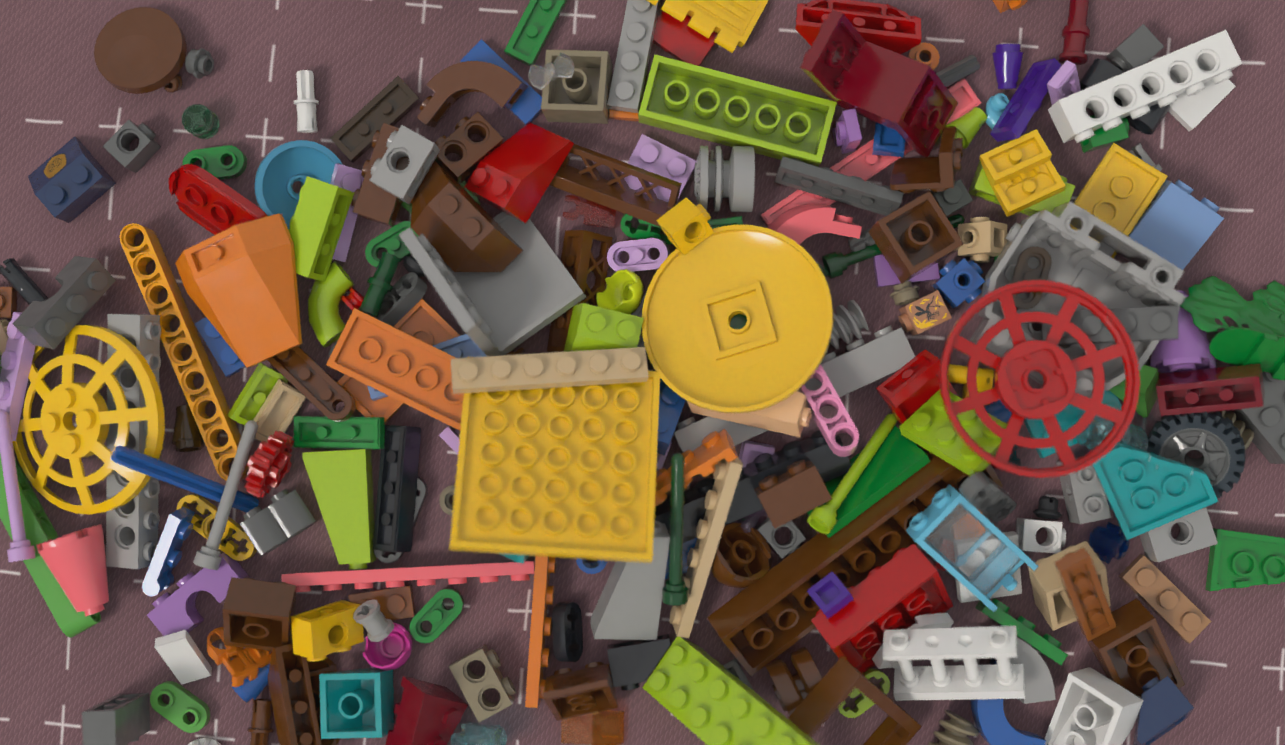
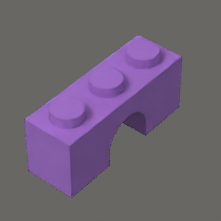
M222 553L220 554L222 560L218 570L203 568L195 575L193 572H190L177 582L179 588L171 595L166 592L152 603L155 608L147 616L163 636L182 630H187L189 633L204 621L195 606V600L200 591L209 592L220 604L225 602L231 577L250 578L236 560Z

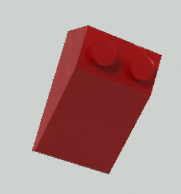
M529 123L484 157L475 168L464 188L486 204L526 224L574 143L533 123Z

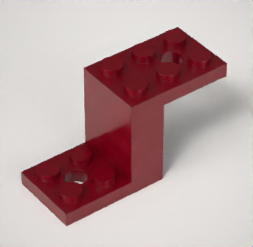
M833 9L828 18L821 24L819 34L812 47L805 53L803 63L800 66L832 101L837 102V106L847 110L855 108L857 114L897 130L918 154L927 158L958 104L929 65L865 41L846 16Z

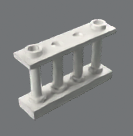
M1016 626L884 630L883 660H898L899 668H895L893 694L895 701L1025 699L1023 664H1011L1009 658L1017 657ZM976 658H996L997 664L978 665ZM930 659L932 666H913L911 660ZM943 659H963L964 665L945 666Z

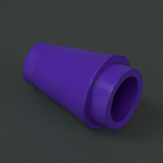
M1021 44L995 45V53H992L998 89H1017L1024 52H1021Z

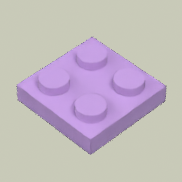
M644 134L641 135L628 161V164L682 183L678 200L696 163V160ZM629 175L624 178L629 188L636 191L643 188L637 177ZM662 186L653 188L658 199L669 202L670 189Z

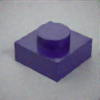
M833 571L807 590L808 594L828 619L854 600Z

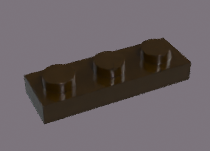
M397 76L330 139L354 163L372 146L373 136L376 130H381L383 123L394 126L421 100Z

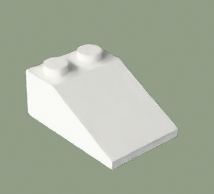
M1091 667L1070 672L1046 733L1045 745H1122L1134 726L1143 700Z

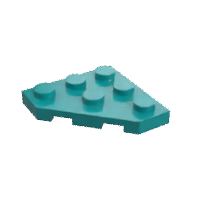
M1119 442L1108 454L1092 464L1123 535L1127 540L1218 502L1209 478L1203 470Z

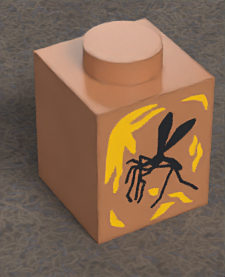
M938 290L900 308L899 310L902 315L898 316L906 333L910 331L912 336L918 335L952 318Z

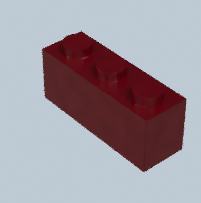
M1261 363L1161 373L1156 384L1161 416L1264 407L1265 390Z

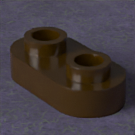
M1037 246L1023 250L1018 256L1010 284L1028 280H1047L1052 265L1050 254L1044 248ZM1031 257H1035L1038 260V266L1035 269H1031L1028 266V260ZM1029 292V296L1025 300L1021 299L1018 294L1012 295L1015 307L1018 309H1031L1040 302L1043 292Z

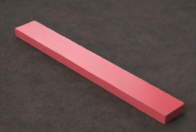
M965 78L948 88L958 104L947 124L970 112L974 107H978L982 103ZM872 139L830 169L836 173L850 177L856 176L864 181H868L902 157L872 155L874 139ZM906 140L904 156L914 150ZM798 189L762 213L760 217L768 227L778 216L794 207L805 204H827L831 206L837 201Z

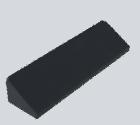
M385 425L384 449H381L373 550L397 553L410 552L412 549L421 442L420 427Z

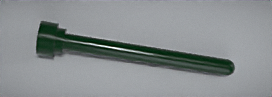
M961 214L948 217L953 228H957L958 224H964L965 218ZM874 244L862 250L844 255L842 253L836 254V252L823 255L822 262L828 277L832 279L843 275V271L847 270L848 266L881 255L882 252Z
M680 453L674 454L671 461L669 580L666 581V585L662 590V601L672 606L684 605L688 602V587L685 586V582L682 580L685 459Z

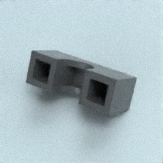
M74 256L55 277L62 285L60 290L45 301H33L12 323L33 345L55 349L116 281L96 258Z

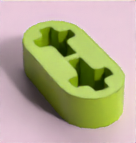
M876 668L869 669L863 673L868 679L873 676L876 679L882 677L883 680L879 683L882 687L880 690L886 695L889 693L890 680L885 673ZM855 688L849 696L855 698L860 693L862 694L855 701L857 707L853 710L850 707L844 709L843 706L846 704L844 700L838 707V710L845 717L856 718L875 703Z

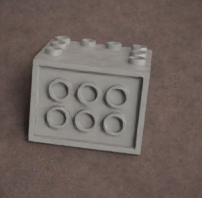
M504 212L493 218L524 250L503 272H454L423 234L417 237L410 227L399 234L465 333L487 356L506 355L586 298L584 292L530 219L525 224Z

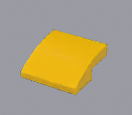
M1037 129L1019 137V139H1014L992 149L979 157L987 179L1007 217L1063 192L1066 187L1051 162L1052 153Z

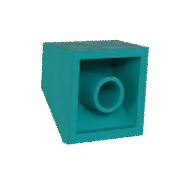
M363 668L319 674L321 739L382 738L388 735L389 730H394L393 670L384 671L378 668Z

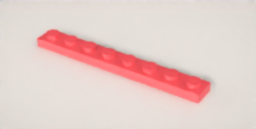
M535 560L525 561L524 563L512 561L281 574V579L284 583L296 585V592H310L312 585H323V591L342 590V584L354 583V589L373 588V582H386V588L404 587L405 581L417 580V586L436 585V579L448 578V584L467 583V577H479L480 583L498 582V576L511 575V581L530 580L529 574H534Z

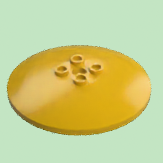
M722 226L712 229L714 233L685 256L676 248L660 265L645 295L642 308V336L655 371H658L660 378L680 397L710 411L736 414L748 413L768 408L787 399L797 392L815 373L825 356L831 339L833 304L829 287L818 264L794 240L777 231L760 226ZM737 314H743L747 317V323L742 329H733L730 325L731 319Z

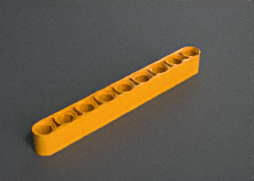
M128 224L120 232V243L150 314L160 315V338L215 469L218 475L227 481L230 473L229 463L235 457L241 434L236 422L227 415L230 408L157 235L151 229L140 224ZM142 232L144 240L141 245L135 246L134 238L138 233ZM154 260L156 264L155 271L148 275L146 273V265ZM166 288L168 297L165 302L160 304L158 293ZM177 316L180 326L175 332H172L169 326L170 321ZM186 345H190L192 355L185 361L182 358L181 352ZM198 373H201L204 377V384L201 388L196 389L193 380ZM210 401L216 406V413L211 418L205 412V407ZM221 430L226 431L228 434V442L223 447L217 441V435ZM247 463L241 480L245 479L248 476L247 473L249 471V467L247 466Z

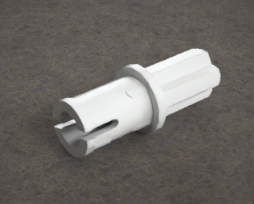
M300 70L296 73L297 100H294V105L297 106V132L316 133L318 132L316 105L319 104V101L315 100L314 74L310 70Z

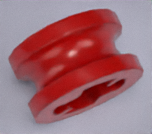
M351 287L349 289L350 294L348 296L343 295L341 299L352 311L354 308L359 310L364 297Z

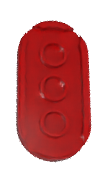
M193 164L182 165L172 172L169 177V190L171 195L175 194L179 200L176 202L179 209L214 235L235 225L268 216L257 205L199 166Z

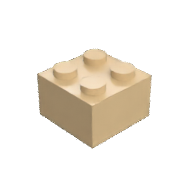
M1087 541L1069 546L1059 553L1037 560L1035 563L1039 567L1035 571L1028 566L1035 604L1053 631L1077 621L1054 562L1061 559L1067 553L1075 552L1082 547L1087 550L1093 561L1108 605L1111 606L1106 567Z

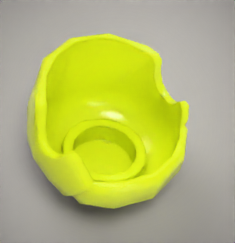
M626 269L618 270L611 277L605 278L607 287L605 291L596 294L597 306L626 314L635 312L643 297L644 286L640 277L633 271Z

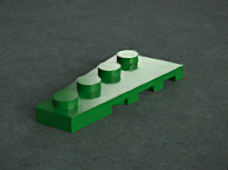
M1213 528L1218 544L1210 546L1205 590L1218 591L1228 588H1245L1254 585H1272L1285 582V538Z

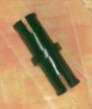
M382 252V257L374 276L368 279L367 283L370 285L359 310L378 317L387 291L391 292L393 286L390 284L402 259L387 252Z

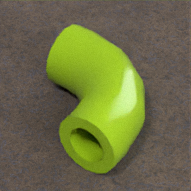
M336 261L330 264L325 282L315 280L308 298L309 323L323 347H328L339 339L345 327V323L339 314V303L346 291L355 285L346 271Z

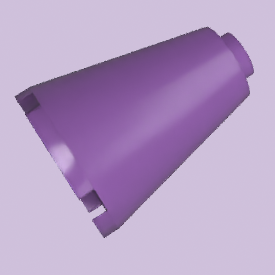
M1178 290L1180 293H1182V294L1185 295L1186 297H1189V295H1187V292H1186V291ZM1180 307L1178 312L1179 340L1159 341L1152 352L1150 367L1157 368L1158 372L1161 373L1217 368L1216 360L1210 353V343L1206 332L1193 324L1191 313Z

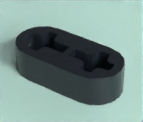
M559 602L552 611L553 651L558 661L577 662L582 656V614L579 605L574 602Z

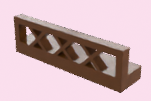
M574 144L551 181L550 186L659 226L656 220L676 205L682 183ZM571 153L581 156L586 167L580 170L569 166ZM600 165L608 166L614 178L610 180L601 178L596 167ZM629 175L637 177L643 188L637 191L629 188L624 178ZM662 186L670 189L669 202L658 199L653 188Z
M565 230L561 263L586 296L577 304L588 301L589 305L597 306L596 294L605 291V278H607L609 266L607 253L612 246L613 237L586 230ZM593 240L601 242L600 254L596 259L591 253ZM593 271L596 281L595 286L590 289L586 281L587 275ZM573 307L551 322L547 352H564Z

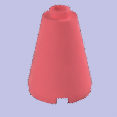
M102 524L62 535L55 540L50 539L36 545L39 554L76 612L84 611L85 616H89L105 610L103 604L109 602Z

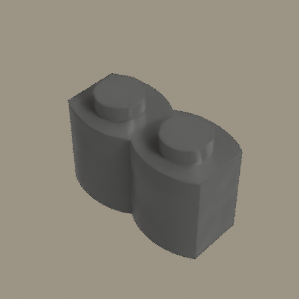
M284 489L271 498L273 503L262 510L260 506H257L243 515L245 521L240 525L261 557L316 523L296 490L289 493L287 489Z

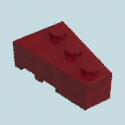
M403 676L401 686L404 687L401 702L396 703L394 713L397 715L394 730H389L385 745H447L468 704L445 686Z

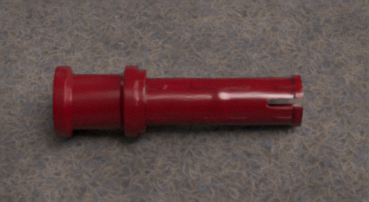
M1070 0L1068 22L1062 29L1061 34L1064 38L1063 53L1059 55V62L1062 64L1066 60L1075 65L1087 63L1088 56L1085 54L1086 39L1090 37L1091 32L1089 27L1086 26L1089 0Z

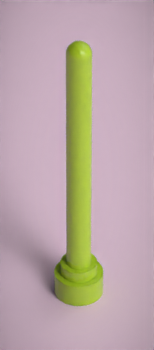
M894 414L886 415L831 495L832 500L826 502L825 505L822 504L820 507L814 508L807 520L816 531L823 534L830 533L837 522V509L897 423V418Z

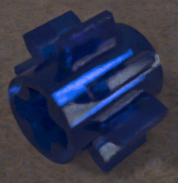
M1110 522L1107 523L1106 528L1097 526L1091 532L1088 544L1098 558L1107 564H1110L1112 558L1121 560L1129 548V540L1123 535L1120 526Z

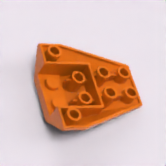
M278 213L235 225L181 253L175 264L187 294L247 368L302 344L294 243L282 214Z

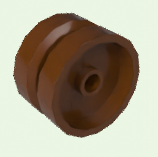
M805 646L791 653L790 660L796 671L793 675H791L786 663L781 659L766 665L774 683L772 688L784 712H788L789 716L822 680Z

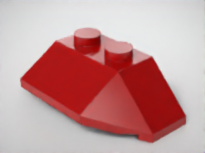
M813 0L807 4H797L795 30L811 47L819 34L821 24L828 18L832 9L843 13L865 41L898 54H903L921 43V18L910 16L906 12L888 4L855 0Z

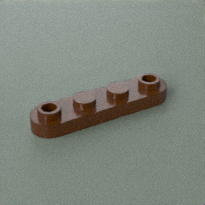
M299 346L267 359L327 418L335 422H343L353 415L355 411L353 397ZM344 402L343 410L337 412V404Z

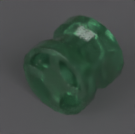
M193 104L188 106L183 112L182 124L195 137L209 139L218 132L220 127L218 116L206 106Z

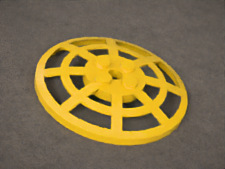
M75 325L65 338L63 355L48 361L39 371L34 361L45 347L35 346L28 376L31 384L25 397L23 419L19 422L16 441H13V447L26 477L44 498L63 510L76 514L92 515L113 511L127 504L141 492L151 476L121 466L111 460L113 451L104 445L109 433L110 424L118 423L117 439L114 448L117 445L126 447L129 438L130 422L147 420L148 431L143 454L159 460L165 433V417L162 396L156 377L139 350L125 337L108 328L96 325ZM78 335L98 338L111 345L117 351L105 364L91 356L75 354ZM125 360L129 363L139 380L146 407L128 409L124 391L113 374ZM74 364L86 366L96 373L88 384L74 382ZM62 365V384L51 390L43 379L53 369ZM105 383L113 395L117 410L108 411L106 402L99 393V390ZM36 391L44 401L41 418H31L32 402ZM74 413L76 415V428L74 427L72 422V417ZM42 430L48 444L43 457L36 446L32 431ZM22 432L25 433L29 450L35 462L39 465L37 474L28 458ZM95 454L105 464L95 473L85 477L81 458H87ZM58 455L69 459L73 477L63 475L52 468ZM113 471H116L129 481L124 489L114 497L102 503L94 504L88 486L103 481ZM48 476L60 484L76 487L82 505L70 504L55 495L46 486Z

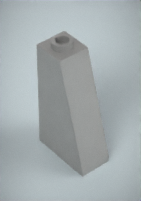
M654 520L653 560L651 563L615 562L591 616L590 625L594 639L657 640L662 590L670 536L665 523Z

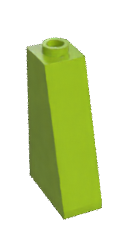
M371 449L302 452L303 461L338 563L348 564L351 570L368 568L367 563L376 560L373 550L375 520Z

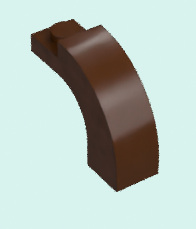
M483 61L460 62L443 69L426 84L435 94L428 96L420 106L421 112L417 118L425 125L435 128L458 98L472 92L485 93L502 108L510 110L527 89L528 85L514 74L492 63Z

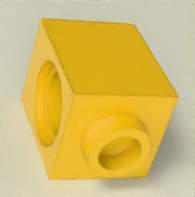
M687 197L656 220L669 241L684 256L714 233L707 222L711 219L707 210L700 203L695 206Z

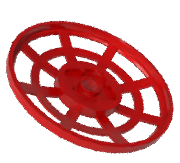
M1028 280L1008 284L986 294L971 305L957 320L946 340L939 370L940 394L945 412L953 429L965 445L981 459L998 469L1015 475L1033 478L1059 477L1075 473L1096 463L1108 454L1121 440L1132 422L1139 398V363L1134 345L1121 322L1110 309L1092 295L1065 283L1048 280ZM1022 292H1044L1057 294L1066 299L1057 316L1044 312H1023L1017 314L1012 295ZM997 300L1000 301L1004 319L990 327L978 340L977 344L960 336L967 323L979 311ZM1078 304L1090 310L1103 322L1116 342L1115 345L1097 351L1088 336L1070 322ZM1039 322L1052 326L1045 341H1026L1021 323ZM1008 328L1014 347L1009 349L1002 358L985 350L986 346L997 334ZM1064 331L1080 344L1086 355L1070 360L1068 355L1057 346ZM953 348L970 356L966 375L969 397L952 403L949 393L948 372L950 357ZM1120 356L1124 364L1126 382L1121 411L1101 403L1105 386L1102 363ZM979 362L996 370L994 378L995 388L978 393L976 379ZM1090 367L1093 373L1091 399L1075 392L1076 372ZM1031 371H1037L1042 375L1043 385L1041 388L1034 389L1028 384L1027 377ZM1001 400L1003 405L1012 412L1005 429L990 417L983 405ZM1068 404L1085 411L1072 427L1062 432L1055 417L1057 413L1061 412ZM974 409L982 423L992 433L1001 438L995 456L985 451L970 437L957 417L958 414ZM1095 415L1115 423L1110 433L1097 447L1085 456L1075 459L1067 441L1083 432L1093 421ZM1024 418L1032 420L1042 419L1049 437L1032 439L1018 436ZM1014 445L1032 449L1054 446L1063 465L1048 468H1030L1009 463L1008 460Z

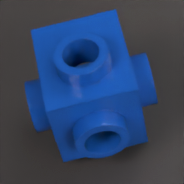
M963 258L957 263L954 259L950 260L939 270L942 275L940 279L932 284L933 288L936 291L938 290L944 300L954 308L964 300L968 304L982 292L979 287L985 280L981 277L983 274L982 269L973 260L967 262ZM958 277L963 279V286L958 283Z

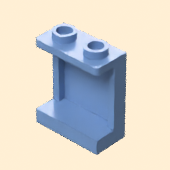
M1179 179L1175 184L1166 180L1163 184L1165 186L1164 189L1139 219L1128 237L1183 270L1224 218L1216 213L1220 207L1205 197L1201 201L1195 199L1190 195L1194 190Z

